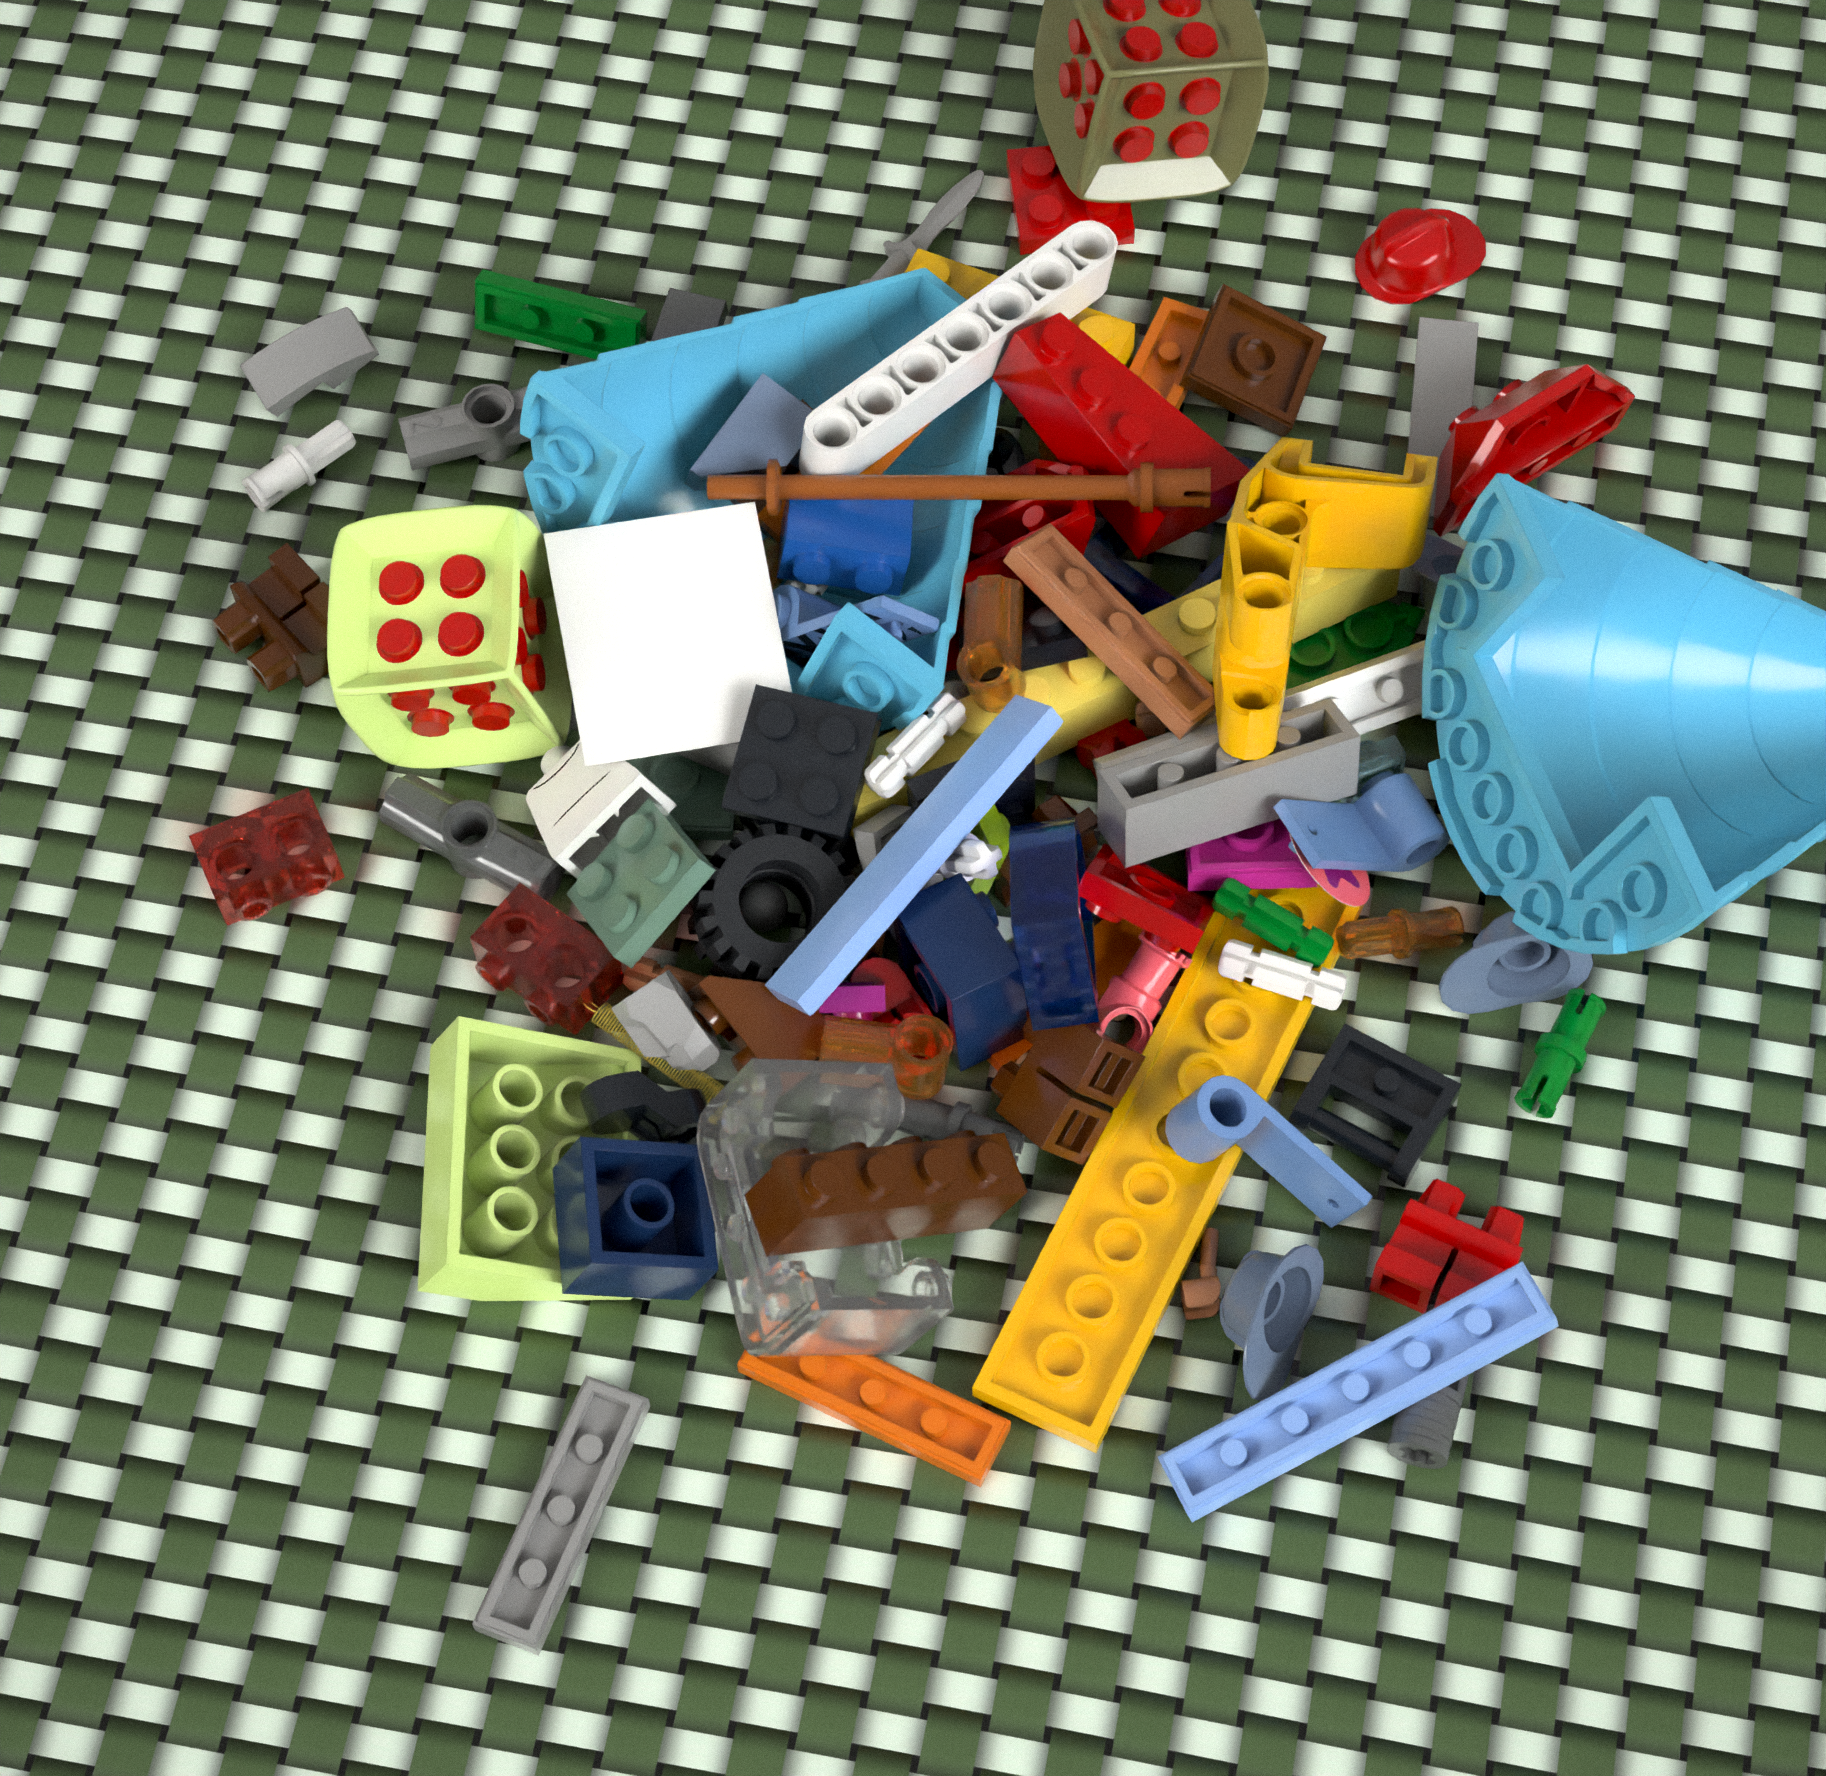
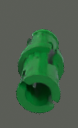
M1573 988L1568 991L1565 1002L1550 1032L1543 1033L1539 1037L1534 1049L1537 1058L1521 1089L1517 1091L1514 1097L1517 1105L1527 1113H1531L1538 1098V1102L1541 1105L1536 1113V1117L1546 1119L1553 1117L1556 1106L1571 1075L1581 1072L1587 1060L1585 1048L1600 1018L1603 1017L1607 1010L1604 1001L1591 993L1583 1009L1581 1001L1585 995L1584 989Z

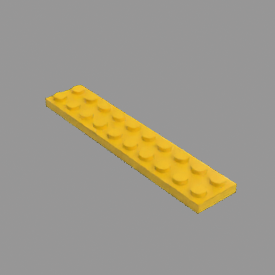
M1318 883L1317 887L1251 889L1249 894L1256 898L1261 894L1305 920L1302 925L1311 930L1314 925L1332 936L1334 944L1324 963L1319 968H1312L1313 971L1320 972L1322 967L1333 970L1364 905L1357 907L1349 906L1338 901ZM1214 911L1191 957L1192 963L1188 969L1184 970L1142 1053L1146 1058L1118 1107L1114 1108L1111 1119L1097 1141L972 1387L973 1397L1094 1453H1097L1244 1152L1235 1144L1213 1161L1202 1164L1188 1162L1177 1155L1169 1145L1165 1133L1167 1116L1173 1107L1210 1078L1221 1075L1236 1077L1247 1084L1268 1103L1315 1005L1311 1004L1313 999L1304 995L1303 1000L1300 1001L1253 986V979L1245 977L1244 981L1240 982L1222 976L1218 972L1219 959L1225 944L1230 939L1254 945L1252 951L1261 954L1264 948L1295 958L1297 952L1290 948L1286 952L1242 927L1243 920L1236 916L1231 920L1217 911Z

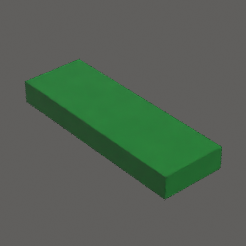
M484 269L475 278V329L596 360L600 353L646 343L647 310Z

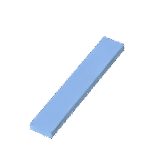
M1015 695L765 984L778 1000L809 1016L819 1009L1062 726L1061 724L1064 721L1052 706L1019 695Z
M1522 1261L1158 1456V1459L1191 1522H1194L1559 1327L1557 1318Z

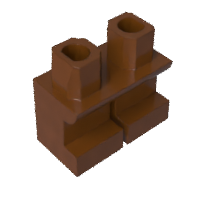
M286 543L268 556L271 567L248 585L243 581L230 585L235 602L212 621L217 636L232 653H238L258 638L266 644L246 658L250 671L268 692L287 683L294 677L307 688L329 673L327 660L329 587L324 581L321 582L320 577Z
M1039 1007L1034 1008L1023 1027L1024 1038L1032 1043L1033 1046L1022 1065L1013 1061L1001 1065L990 1085L991 1089L1001 1099L996 1111L1040 1149L1084 1166L1113 1114L1097 1102L1087 1099L1082 1095L1117 1108L1146 1056L1130 1046L1111 1038L1100 1031L1101 1029L1096 1025L1057 1008H1054L1052 1012Z

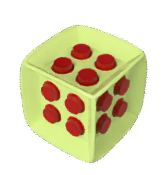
M466 505L380 515L359 520L340 529L334 545L329 581L327 623L328 671L335 703L340 714L374 755L384 762L396 766L436 769L525 760L543 756L551 748L565 744L571 719L572 691L545 541L533 521L524 513L514 508L496 505Z

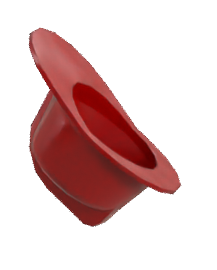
M1403 208L1390 213L1378 224L1375 232L1362 242L1355 256V275L1362 289L1374 299L1391 305L1412 304L1468 278L1479 270L1486 256V241L1479 227L1464 215L1446 209L1430 208L1423 210L1420 208Z

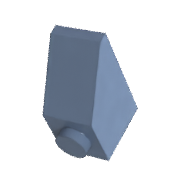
M762 373L691 467L685 484L694 491L707 489L708 475H767L769 459H778L782 475H784L790 465H793L800 471L799 458L806 417L813 410Z

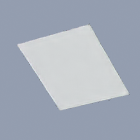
M755 502L543 534L585 767L740 742L756 684L792 693Z

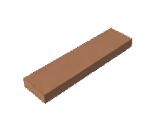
M1051 523L1011 548L1003 562L1179 740L1216 714L1213 686Z

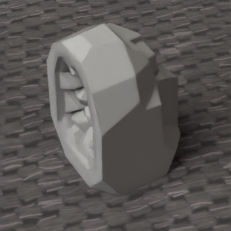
M670 970L665 971L611 1008L644 1057L662 1058L678 1071L695 1069L703 1072L718 1061L722 1048L717 1038L709 1035L697 1021L690 1009L694 1002Z

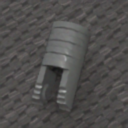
M1469 1375L1396 1413L1387 1445V1451L1391 1456L1399 1461L1420 1468L1439 1469L1447 1466Z

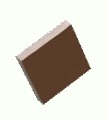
M1223 284L1215 294L1179 385L1281 437H1285L1293 428L1327 336Z

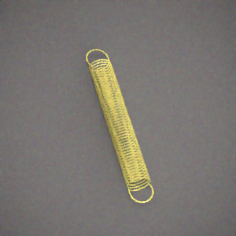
M582 1000L585 1007L595 1012L592 1023L597 1024L607 1034L610 1033V1036L618 1039L628 1049L631 1048V1051L633 1050L638 1056L644 1058L646 1062L657 1067L659 1071L665 1073L675 1083L678 1082L683 1088L690 1089L697 1079L698 1081L693 1088L701 1080L696 1089L703 1083L700 1088L702 1089L707 1083L703 1092L707 1087L708 1089L704 1094L706 1095L710 1090L706 1096L709 1107L714 1109L720 1104L728 1110L737 1111L736 1105L724 1097L726 1093L724 1085H721L715 1079L713 1080L705 1072H697L694 1069L685 1070L679 1079L678 1077L682 1071H680L676 1078L678 1070L673 1075L676 1069L669 1075L673 1068L671 1067L668 1072L667 1070L671 1065L664 1071L668 1065L667 1062L662 1068L666 1060L659 1067L663 1059L657 1064L660 1058L655 1063L654 1061L657 1057L652 1061L653 1057L649 1060V1057L645 1058L641 1051L638 1052L639 1048L636 1049L637 1045L633 1048L635 1043L630 1046L633 1040L627 1045L631 1037L624 1043L629 1034L622 1041L627 1031L619 1039L625 1028L617 1037L623 1025L618 1030L621 1025L620 1023L617 1026L618 1020L613 1026L618 1019L616 1017L612 1022L616 1016L611 1010L613 1006L605 1003L599 1008L590 1001ZM583 1001L597 1007V1012L586 1006ZM600 1010V1013L598 1014V1016L596 1017V1019L593 1021L594 1017L596 1016V1014H597L598 1011ZM687 1072L686 1076H685V1077L683 1078V1080L680 1082V1080H681V1078L683 1077V1075ZM691 1072V1074L689 1075V1077L687 1078V1080L683 1083V1081L685 1080V1078H686V1077L688 1076V1074ZM693 1075V1077L691 1078V1080H690V1081L688 1082V1084L685 1086V1084L687 1083V1081L689 1080V1078ZM696 1076V1078L694 1079V1081L692 1082V1084L689 1086L690 1082H691V1081L693 1080V1078ZM723 1089H725V1091H724V1093H723L721 1099L719 1100V1102H716V1101L719 1099L720 1095L722 1094ZM722 1098H725L726 1100L731 1102L735 1106L736 1110L727 1108L726 1106L722 1105L720 1103Z

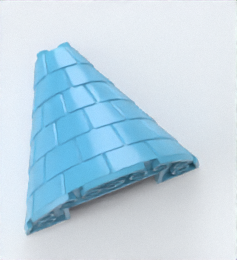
M924 267L866 284L800 298L796 303L734 316L730 324L600 353L595 361L550 371L538 370L530 378L523 399L520 434L531 439L533 460L523 470L530 502L542 534L734 505L730 500H708L707 489L694 491L685 484L691 467L762 373L800 401L803 399L814 410L967 299ZM992 377L936 417L882 475H986L988 455L993 450L1000 397L1003 393L1002 389ZM914 500L911 558L900 596L881 593L869 594L861 590L828 586L822 595H816L843 608L834 616L809 660L784 650L792 693L878 713L882 718L879 731L893 727L900 731L927 710L945 688L943 684L949 641L956 633L974 517L981 509L982 500ZM761 532L773 592L779 586L784 585L787 579L777 578L779 548ZM884 595L938 618L939 628L936 632L901 643L854 605Z
M1497 473L1479 495L1461 525L1458 534L1464 541H1467V544L1460 558L1456 573L1440 575L1427 628L1422 670V718L1436 721L1440 759L1428 763L1439 810L1448 834L1463 864L1485 895H1501L1510 907L1516 911L1512 922L1537 939L1565 950L1583 954L1606 955L1626 954L1628 951L1645 950L1666 944L1694 929L1718 909L1740 897L1762 879L1779 871L1816 842L1826 839V611L1779 589L1776 591L1711 560L1707 563L1697 560L1570 500L1565 504L1513 479L1509 474Z

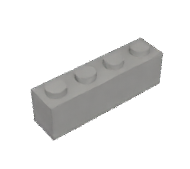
M1328 698L1283 712L1276 747L1265 758L1242 760L1232 757L1221 748L1218 733L1100 769L1098 770V829L1123 866L1127 868L1279 819L1280 817L1273 807L1281 799L1332 802L1357 794L1361 736L1333 700Z

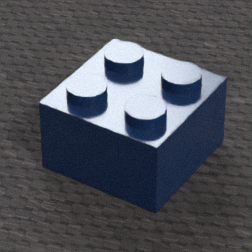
M958 873L918 892L893 921L900 968L905 972L913 988L931 1011L940 1027L943 1045L960 1072L991 1058V1055L1025 1039L1023 1027L1028 1020L1027 1012L1033 1010V1003L1024 984L1023 977L1030 973V969L1018 942L1014 938L1005 941L997 929L999 926L998 917L988 896L983 891L975 894L962 873Z
M580 1136L552 1169L562 1294L689 1300L719 1270L706 1145Z

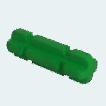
M1227 878L1223 881L1212 900L1211 906L1215 911L1231 920L1235 916L1243 920L1242 927L1285 952L1288 948L1297 952L1295 958L1312 963V968H1319L1324 963L1334 944V939L1331 935L1314 925L1311 930L1302 925L1305 920L1261 894L1257 898L1249 894L1251 888L1234 878Z

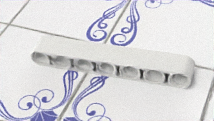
M1091 220L1079 221L1071 225L815 408L806 417L799 458L801 474H860L991 378L1015 332L1059 312L1070 320L1099 299L1107 291L1118 246L1114 232L1106 225Z

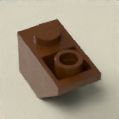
M708 975L687 992L695 1002L690 1007L691 1012L709 1035L716 1037L720 1034L736 1054L731 1058L735 1069L755 1089L761 1085L767 1094L775 1091L841 1039L818 1010L809 1016L778 1000L765 986V982Z

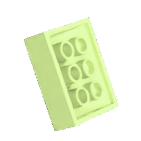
M458 1016L430 1046L417 1291L477 1301L632 1299V1297L562 1294L552 1169L580 1136L639 1141V1138L629 1131L607 1135L594 1134L590 1129L584 1112L580 1093L587 1085L605 1076L637 1070L641 1072V1056H638L636 1052L630 1049Z

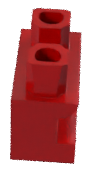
M1434 1179L1418 1201L1410 1198L1390 1242L1386 1243L1375 1264L1369 1290L1425 1314L1448 1265H1452L1440 1288L1434 1308L1518 1264L1524 1249L1519 1246L1524 1218L1501 1206H1491L1481 1229L1457 1219L1464 1204L1466 1194L1458 1187L1442 1180Z

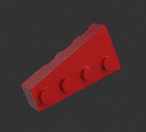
M1061 312L1015 332L992 376L994 381L1062 464L1083 466L1089 472V475H1128L1134 468H1141V462H1153L1154 468L1204 469V467H1211L1210 508L1153 507V513H1140V507H1134L1128 500H1093L1095 506L1138 559L1227 515L1235 502L1240 481L1250 471L1247 466Z

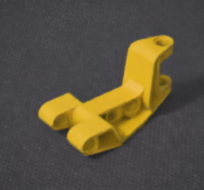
M1282 436L1240 481L1231 518L1227 521L1212 664L1219 745L1224 752L1242 760H1258L1271 754L1276 747L1305 567L1404 569L1413 565L1421 557L1425 546L1438 457L1406 453L1403 475L1311 463L1313 440Z

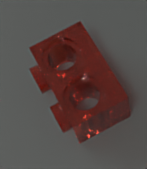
M308 788L189 836L227 926L240 920L251 921L266 915L272 907L299 896L309 897L325 891L333 882L345 878L335 848ZM310 845V847L301 854H288L292 849H294L297 846ZM251 869L242 878L228 879L238 870Z
M519 883L470 936L477 960L475 969L489 985L501 992L510 988L525 999L524 1004L526 1008L539 1021L549 1027L559 1023L574 1035L595 1014V1012L589 1010L583 1004L597 1012L598 1008L592 1005V1003L600 1008L622 984L624 979L621 962L613 957L600 938L522 883ZM527 940L533 942L523 951L510 952L506 950L509 945L516 941ZM566 975L582 977L579 982L569 987L554 985L558 979Z

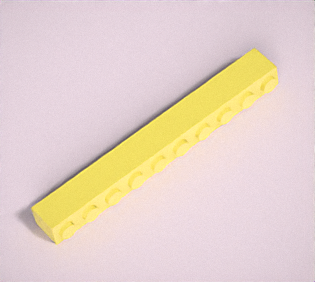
M1305 567L1292 643L1294 644L1318 633L1323 628L1335 625L1345 620L1346 617L1369 606H1375L1396 596L1400 569ZM1221 579L1142 615L1209 683L1213 682L1212 664ZM1088 648V657L1018 672L960 699L959 701L966 708V722L952 736L944 735L943 739L946 742L913 776L908 777L905 775L903 779L906 782V780L959 760L1015 695L1052 706L1064 721L1061 724L1062 726L1035 756V765L1077 746L1079 740L1126 718L1128 721L1135 719V705L1140 699ZM895 729L877 738L870 764L879 755L887 757L889 753L886 748L904 729L900 731ZM907 782L893 797L887 799L879 796L864 783L850 833L854 840L853 829L891 804L908 806Z

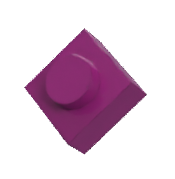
M885 981L841 982L819 1007V1013H833V1024L873 1023V1012H886Z

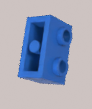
M786 500L781 521L777 578L800 581L808 585L821 584L861 590L869 594L881 593L900 596L911 558L914 500Z

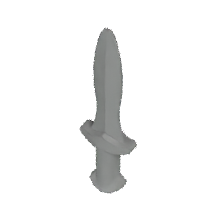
M976 170L954 185L936 203L921 225L908 238L897 243L889 240L885 241L883 246L888 256L887 261L870 279L860 281V285L904 273L917 249L927 251L939 233L966 208L981 185L984 172Z

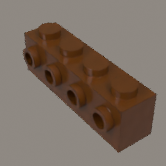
M964 1130L951 1134L944 1139L922 1141L920 1136H908L886 1146L867 1147L864 1142H852L834 1151L812 1154L808 1148L792 1149L775 1157L771 1162L772 1167L744 1196L765 1255L769 1257L988 1229L1028 1191L1005 1133L977 1136L973 1130Z

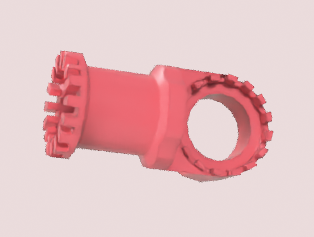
M1144 929L1138 936L1142 944L1121 976H1112L1108 983L1110 984L1108 989L1089 1015L1091 1018L1089 1023L1099 1027L1103 1033H1105L1108 1023L1114 1017L1120 1014L1132 1015L1135 1021V1032L1125 1045L1130 1046L1141 1054L1153 1033L1152 1022L1162 1009V1005L1159 1002L1160 998L1179 969H1188L1193 961L1181 952L1173 953L1155 946L1144 937Z

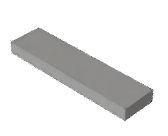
M1419 318L1407 453L1438 457L1427 528H1433L1439 457L1451 435L1448 428L1453 420L1463 411L1472 407L1479 325L1477 322ZM1461 525L1458 526L1457 528L1453 529V530L1459 531L1460 528H1461Z
M586 1375L472 1623L475 1631L539 1656L650 1409L648 1398Z

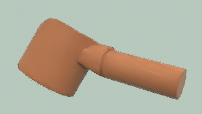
M1206 1228L1202 1236L1199 1262L1200 1278L1180 1280L1181 1301L1186 1320L1213 1317L1218 1314L1220 1309L1221 1285L1216 1268L1219 1231L1215 1228Z

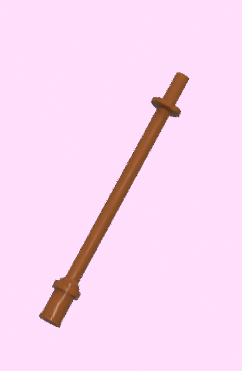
M769 459L767 475H708L707 477L708 500H766L769 516H778L782 500H1128L1134 507H1140V513H1153V507L1210 508L1211 467H1204V469L1154 468L1153 462H1141V468H1134L1128 475H782L778 459Z

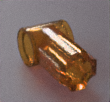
M1000 574L978 576L973 582L966 583L964 647L959 652L956 663L958 675L975 703L983 710L992 713H1000L1015 695L1024 697L1027 686L1025 674L1021 669L1024 589L1019 580L1005 578ZM1004 667L1003 672L995 680L980 682L982 675L989 669Z
M927 1014L913 1015L904 1019L900 1024L825 1015L818 1074L890 1083L893 1090L903 1097L913 1100L928 1099L935 1096L943 1088L954 1045L953 1034L947 1024L939 1018ZM912 1055H920L928 1059L921 1060L913 1057Z

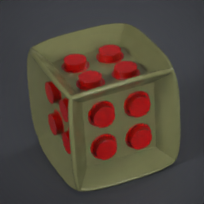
M1044 0L1033 56L1035 101L1052 154L1069 189L1079 199L1086 201L1130 203L1205 195L1228 188L1237 181L1247 164L1254 144L1269 82L1267 44L1251 0Z

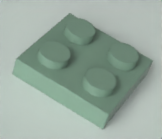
M648 797L640 808L622 823L617 835L594 862L587 865L581 871L576 883L566 894L613 957L632 969L716 870L668 811Z

